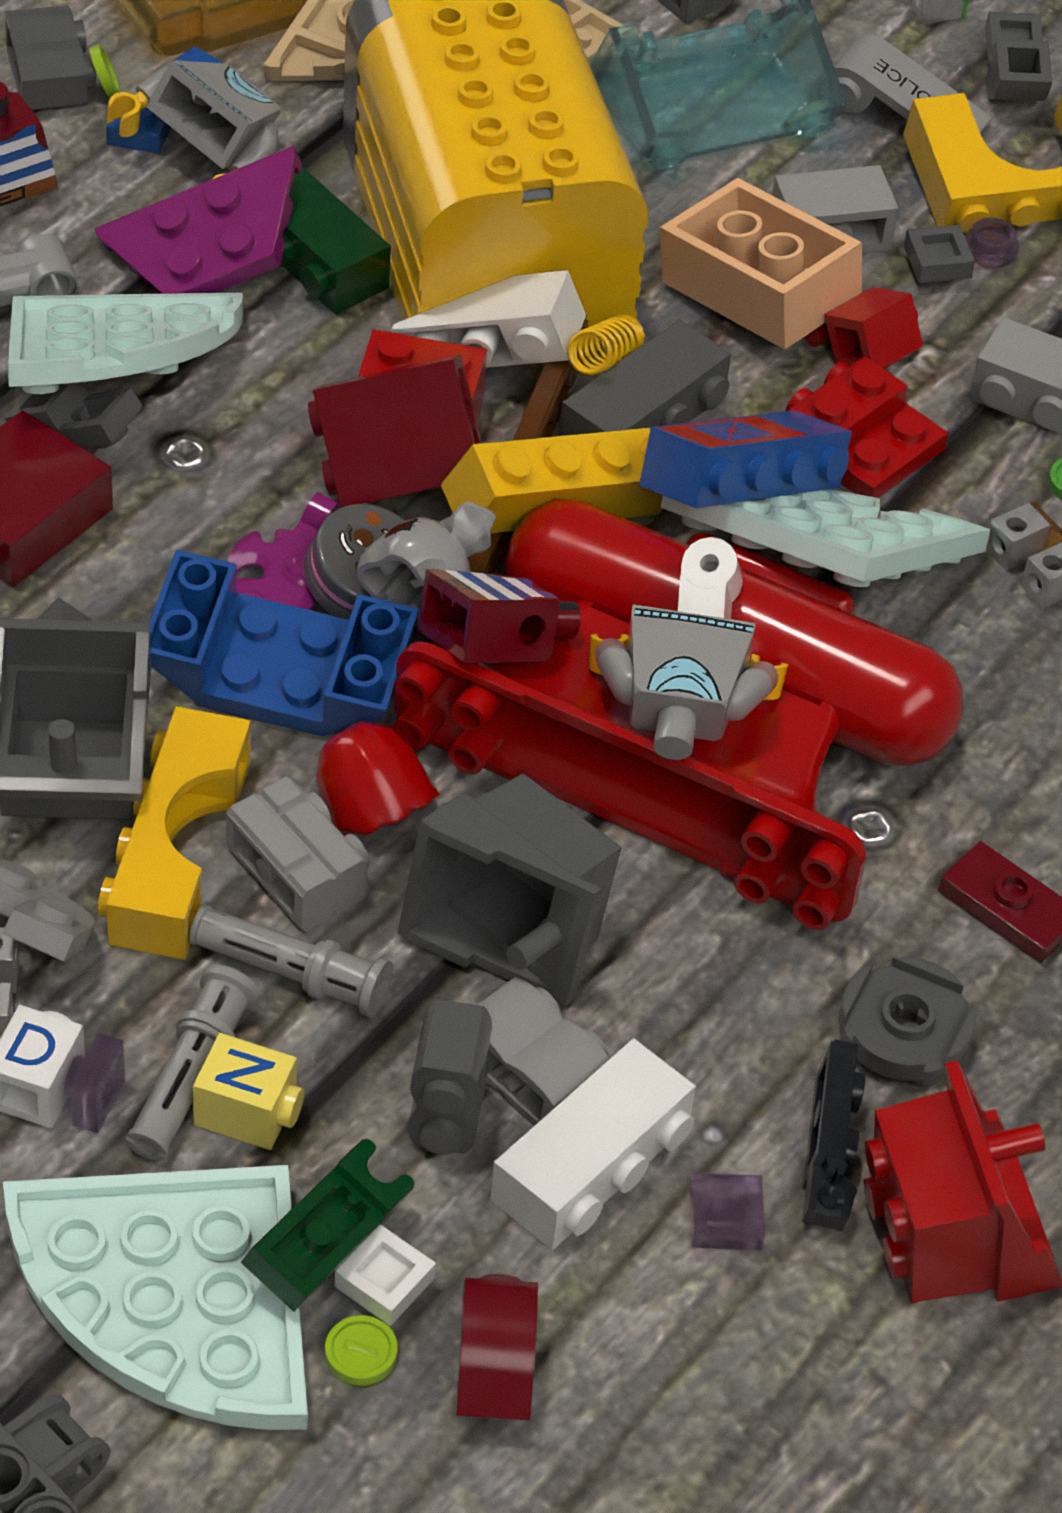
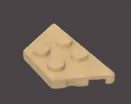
M307 0L263 64L265 79L272 82L344 80L346 19L355 0Z

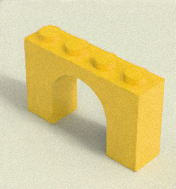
M965 93L913 99L903 136L937 227L960 225L964 233H973L981 229L1012 225L1026 226L1035 222L1062 219V166L1049 170H1032L1015 166L997 156L984 142ZM1062 94L1054 114L1061 137Z

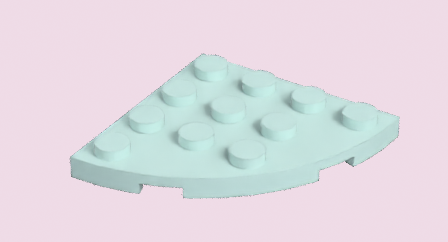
M243 293L13 296L8 355L9 387L22 386V390L30 394H49L56 392L59 389V384L104 380L143 372L151 374L176 372L178 370V363L216 349L238 332L243 323Z
M831 489L701 508L691 507L663 495L660 508L682 515L681 522L688 527L707 531L723 530L732 534L731 541L737 545L752 549L772 548L783 553L782 560L786 563L804 568L820 566L834 571L833 578L836 581L855 587H868L871 581L881 578L899 579L902 573L913 570L929 571L932 565L940 563H960L963 557L986 551L991 530L926 509H921L919 514L897 510L889 512L880 511L879 498Z
M288 1165L3 1182L7 1229L15 1260L26 1286L46 1319L67 1344L94 1368L125 1389L157 1405L193 1418L228 1426L254 1429L307 1430L308 1412L300 1310L298 1308L293 1312L240 1263L250 1249L292 1209Z

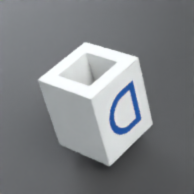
M19 1004L0 1038V1112L51 1129L53 1128L86 1065L83 1025L72 1022L68 1017L58 1012H41Z

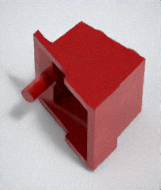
M958 1061L945 1063L948 1072L947 1090L875 1110L874 1139L865 1141L864 1144L867 1165L871 1175L869 1178H864L863 1181L865 1198L872 1219H884L889 1234L888 1237L883 1238V1249L887 1267L892 1279L903 1277L911 1303L993 1290L997 1302L1062 1287L1059 1269L1018 1160L1020 1156L1045 1151L1044 1136L1038 1123L1006 1130L996 1109L984 1112Z

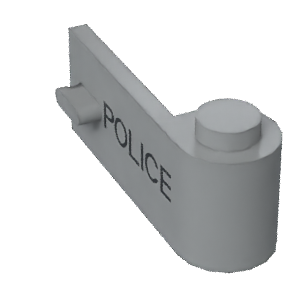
M870 34L858 36L828 71L823 81L824 92L828 100L836 108L844 112L854 114L863 112L877 97L907 120L913 99L959 94L889 42ZM968 100L981 133L992 117Z

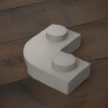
M0 860V914L9 917L3 934L64 962L83 951L95 924L93 916L73 900L34 882L35 874L28 868L14 862Z

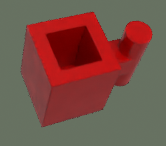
M872 287L825 313L826 323L805 336L807 342L813 347L830 339L835 363L845 361L852 365L863 356H866L883 369L923 346L918 324V312L914 306L912 294Z

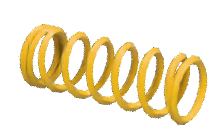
M619 314L580 330L571 337L568 343L567 356L569 362L581 374L595 375L602 373L644 345L645 334L643 327L632 316Z

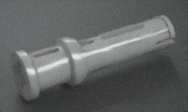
M207 904L198 910L191 925L189 943L191 945L212 950L245 962L248 965L302 983V989L307 992L309 997L319 1000L326 995L359 1007V1013L368 1018H373L379 1012L391 984L393 964L391 961L379 958L376 962H372L341 951L339 942L330 939L319 941L314 945L272 930L269 927L216 910Z
M224 965L208 966L200 977L202 990L192 1009L184 1011L176 1022V1037L179 1041L162 1073L156 1080L133 1128L129 1130L125 1139L128 1147L138 1155L155 1161L165 1159L174 1136L179 1130L190 1106L193 1104V1084L219 1032L235 1037L233 1031L243 1012L252 1009L259 998L258 988L250 978L236 969ZM228 988L229 993L223 991V989ZM184 1077L168 1109H164L179 1079Z

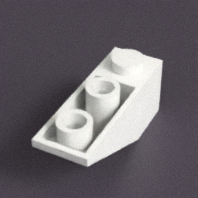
M568 270L515 275L395 323L391 331L392 333L487 349L486 368L568 361V343L571 337L581 330L586 314Z

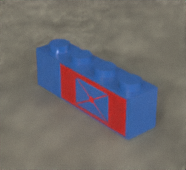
M799 411L651 427L639 486L694 508L840 488L841 479L849 463L848 447L852 431Z

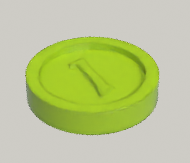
M101 44L90 47L89 52L97 76L107 96L111 98L115 93L121 92L113 66Z
M356 1315L345 1318L338 1322L327 1335L325 1342L326 1364L331 1373L344 1383L354 1386L376 1384L392 1372L397 1361L398 1344L396 1336L386 1323L375 1317Z

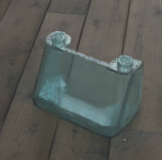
M780 0L782 8L776 12L762 15L760 9L751 10L743 23L660 40L655 39L653 30L643 32L639 38L635 23L609 28L590 67L604 101L644 164L655 165V168L658 170H664L681 164L689 157L801 133L804 138H813L830 131L834 126L833 121L842 113L847 103L811 0Z

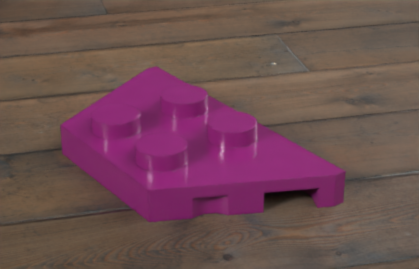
M292 146L94 229L102 244L110 252L113 251L125 261L130 269L144 282L150 283L158 294L216 293L280 266L285 245L283 232L290 222L293 202L289 194L294 174H300L302 163Z

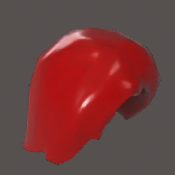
M360 721L329 738L319 752L316 771L319 796L329 810L331 823L343 836L351 832L361 835L371 834L383 825H394L407 819L411 812L417 809H425L431 801L440 795L412 745L391 726Z

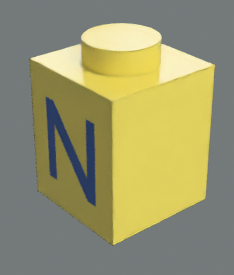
M219 1032L193 1084L194 1126L271 1150L282 1126L292 1128L302 1108L305 1090L297 1086V1057Z

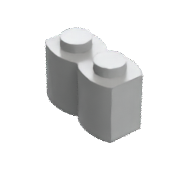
M514 977L478 1004L487 1009L492 1019V1033L487 1054L489 1069L486 1083L501 1090L509 1103L534 1126L610 1059L604 1042L596 1033L589 1029H582L573 1022L563 1019L556 1000L548 991L541 987H534L521 978Z

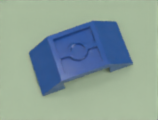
M176 550L149 621L151 667L201 707L319 736H326L343 731L350 725L360 721L370 723L386 718L397 680L396 663L399 655L409 646L418 618L419 608L358 594L350 619L339 618L237 593V564Z

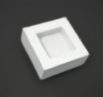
M380 1224L335 1271L334 1287L391 1326L435 1279L436 1262Z

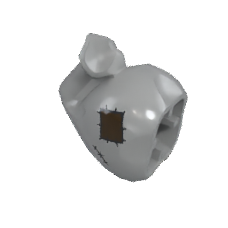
M468 501L461 504L452 516L440 522L428 517H418L404 521L385 532L364 550L356 567L357 577L363 588L372 597L419 608L415 627H418L426 569L471 572L467 557L474 553L485 552L490 548L491 528L496 515L491 510Z

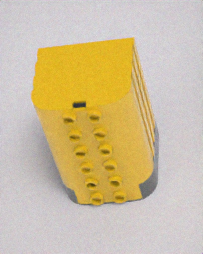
M355 0L346 19L343 141L372 229L391 245L390 284L402 321L515 275L568 270L587 315L586 319L589 320L588 327L619 314L630 315L637 319L635 305L636 298L639 297L641 276L639 270L640 263H643L645 242L643 235L644 229L647 228L648 209L564 0Z

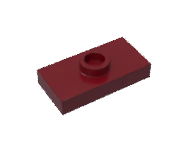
M981 840L941 876L938 891L1040 963L1062 944V897Z

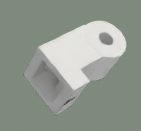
M709 537L694 542L685 551L681 565L678 611L731 619L732 602L740 594L743 582L736 553L730 544L722 539Z

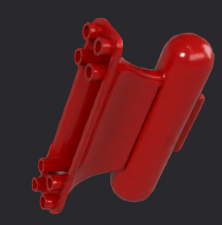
M554 498L531 510L517 522L505 551L506 573L510 576H520L531 580L558 597L559 601H575L581 616L577 636L574 639H555L553 655L546 662L463 663L446 649L427 642H413L403 650L396 663L397 680L395 682L394 707L398 719L393 724V729L410 743L415 750L422 749L429 743L447 751L452 764L466 774L475 775L484 768L512 780L524 773L556 798L719 870L720 875L734 881L737 892L750 902L765 903L771 897L793 907L796 919L810 929L822 930L830 922H840L848 918L858 901L866 863V849L861 839L851 829L818 813L816 803L817 784L831 743H834L883 765L914 766L932 760L951 742L964 712L963 688L954 666L933 648L853 615L854 600L845 590L724 540L731 545L736 553L743 582L740 594L732 602L731 619L756 623L751 654L759 655L760 661L768 662L773 666L781 665V662L788 664L781 695L775 700L763 699L742 720L729 721L721 739L709 741L695 738L693 751L686 759L671 760L664 758L654 751L655 732L638 730L630 725L629 705L618 702L603 675L590 670V635L598 634V637L603 640L608 638L620 639V634H627L629 636L633 604L678 611L681 565L685 551L691 544L700 539L709 537L721 538L709 533L698 532L692 535L684 544L581 500Z

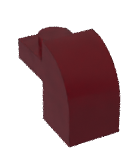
M488 1274L480 1278H465L462 1299L456 1416L530 1421L537 1332L538 1282H525L517 1277L506 1274Z

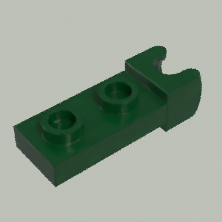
M362 1139L338 1162L333 1170L250 1249L240 1262L293 1312L333 1274L380 1224L382 1225L396 1211L414 1188L413 1178L406 1174L400 1175L391 1183L380 1182L370 1174L367 1167L368 1160L376 1151V1146L370 1139Z

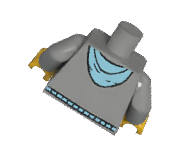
M171 61L136 87L137 93L135 95L128 92L115 93L111 96L108 103L107 123H112L115 119L121 118L119 125V135L121 137L133 136L138 132L141 110L147 107L222 169L229 168L230 172L275 154L277 151L278 128L274 123L280 114L279 105L271 100L266 92L259 90L232 67L224 63ZM225 173L217 174L213 177V179L222 176Z
M635 604L632 606L629 636L627 634H620V639L608 638L603 640L598 637V634L590 635V670L603 675L618 702L629 705L630 725L638 730L655 732L654 751L658 755L671 760H681L689 757L693 751L695 738L709 741L721 739L729 721L742 720L763 699H778L781 695L788 664L781 662V665L773 666L768 662L760 661L759 655L751 654L756 623Z

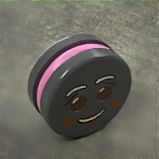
M354 504L334 511L323 521L306 552L304 576L312 596L326 611L335 617L349 620L357 595L361 594L372 597L363 588L357 577L356 567L360 555L385 532L404 522L401 517L379 506Z

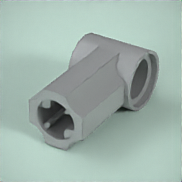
M37 234L22 242L16 253L0 256V307L11 305L13 296L77 295L79 293L80 284L63 242L57 236Z

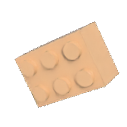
M736 178L660 226L662 282L784 350L826 323L825 313L862 293L861 241L740 178Z

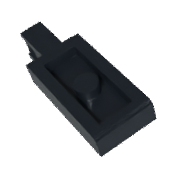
M837 1039L834 1042L831 1041L815 1078L803 1189H806L802 1222L835 1228L836 1231H843L849 1219L857 1192L855 1186L844 1174L845 1171L852 1170L859 1144V1131L849 1129L850 1114H857L859 1111L866 1077L864 1073L855 1072L858 1044Z

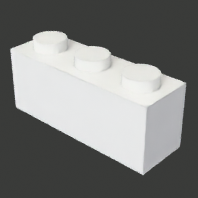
M633 1038L494 1161L490 1201L553 1251L571 1233L579 1236L586 1232L600 1215L603 1204L618 1190L626 1193L634 1188L647 1171L649 1162L664 1148L672 1151L686 1139L694 1125V1118L691 1116L696 1085Z

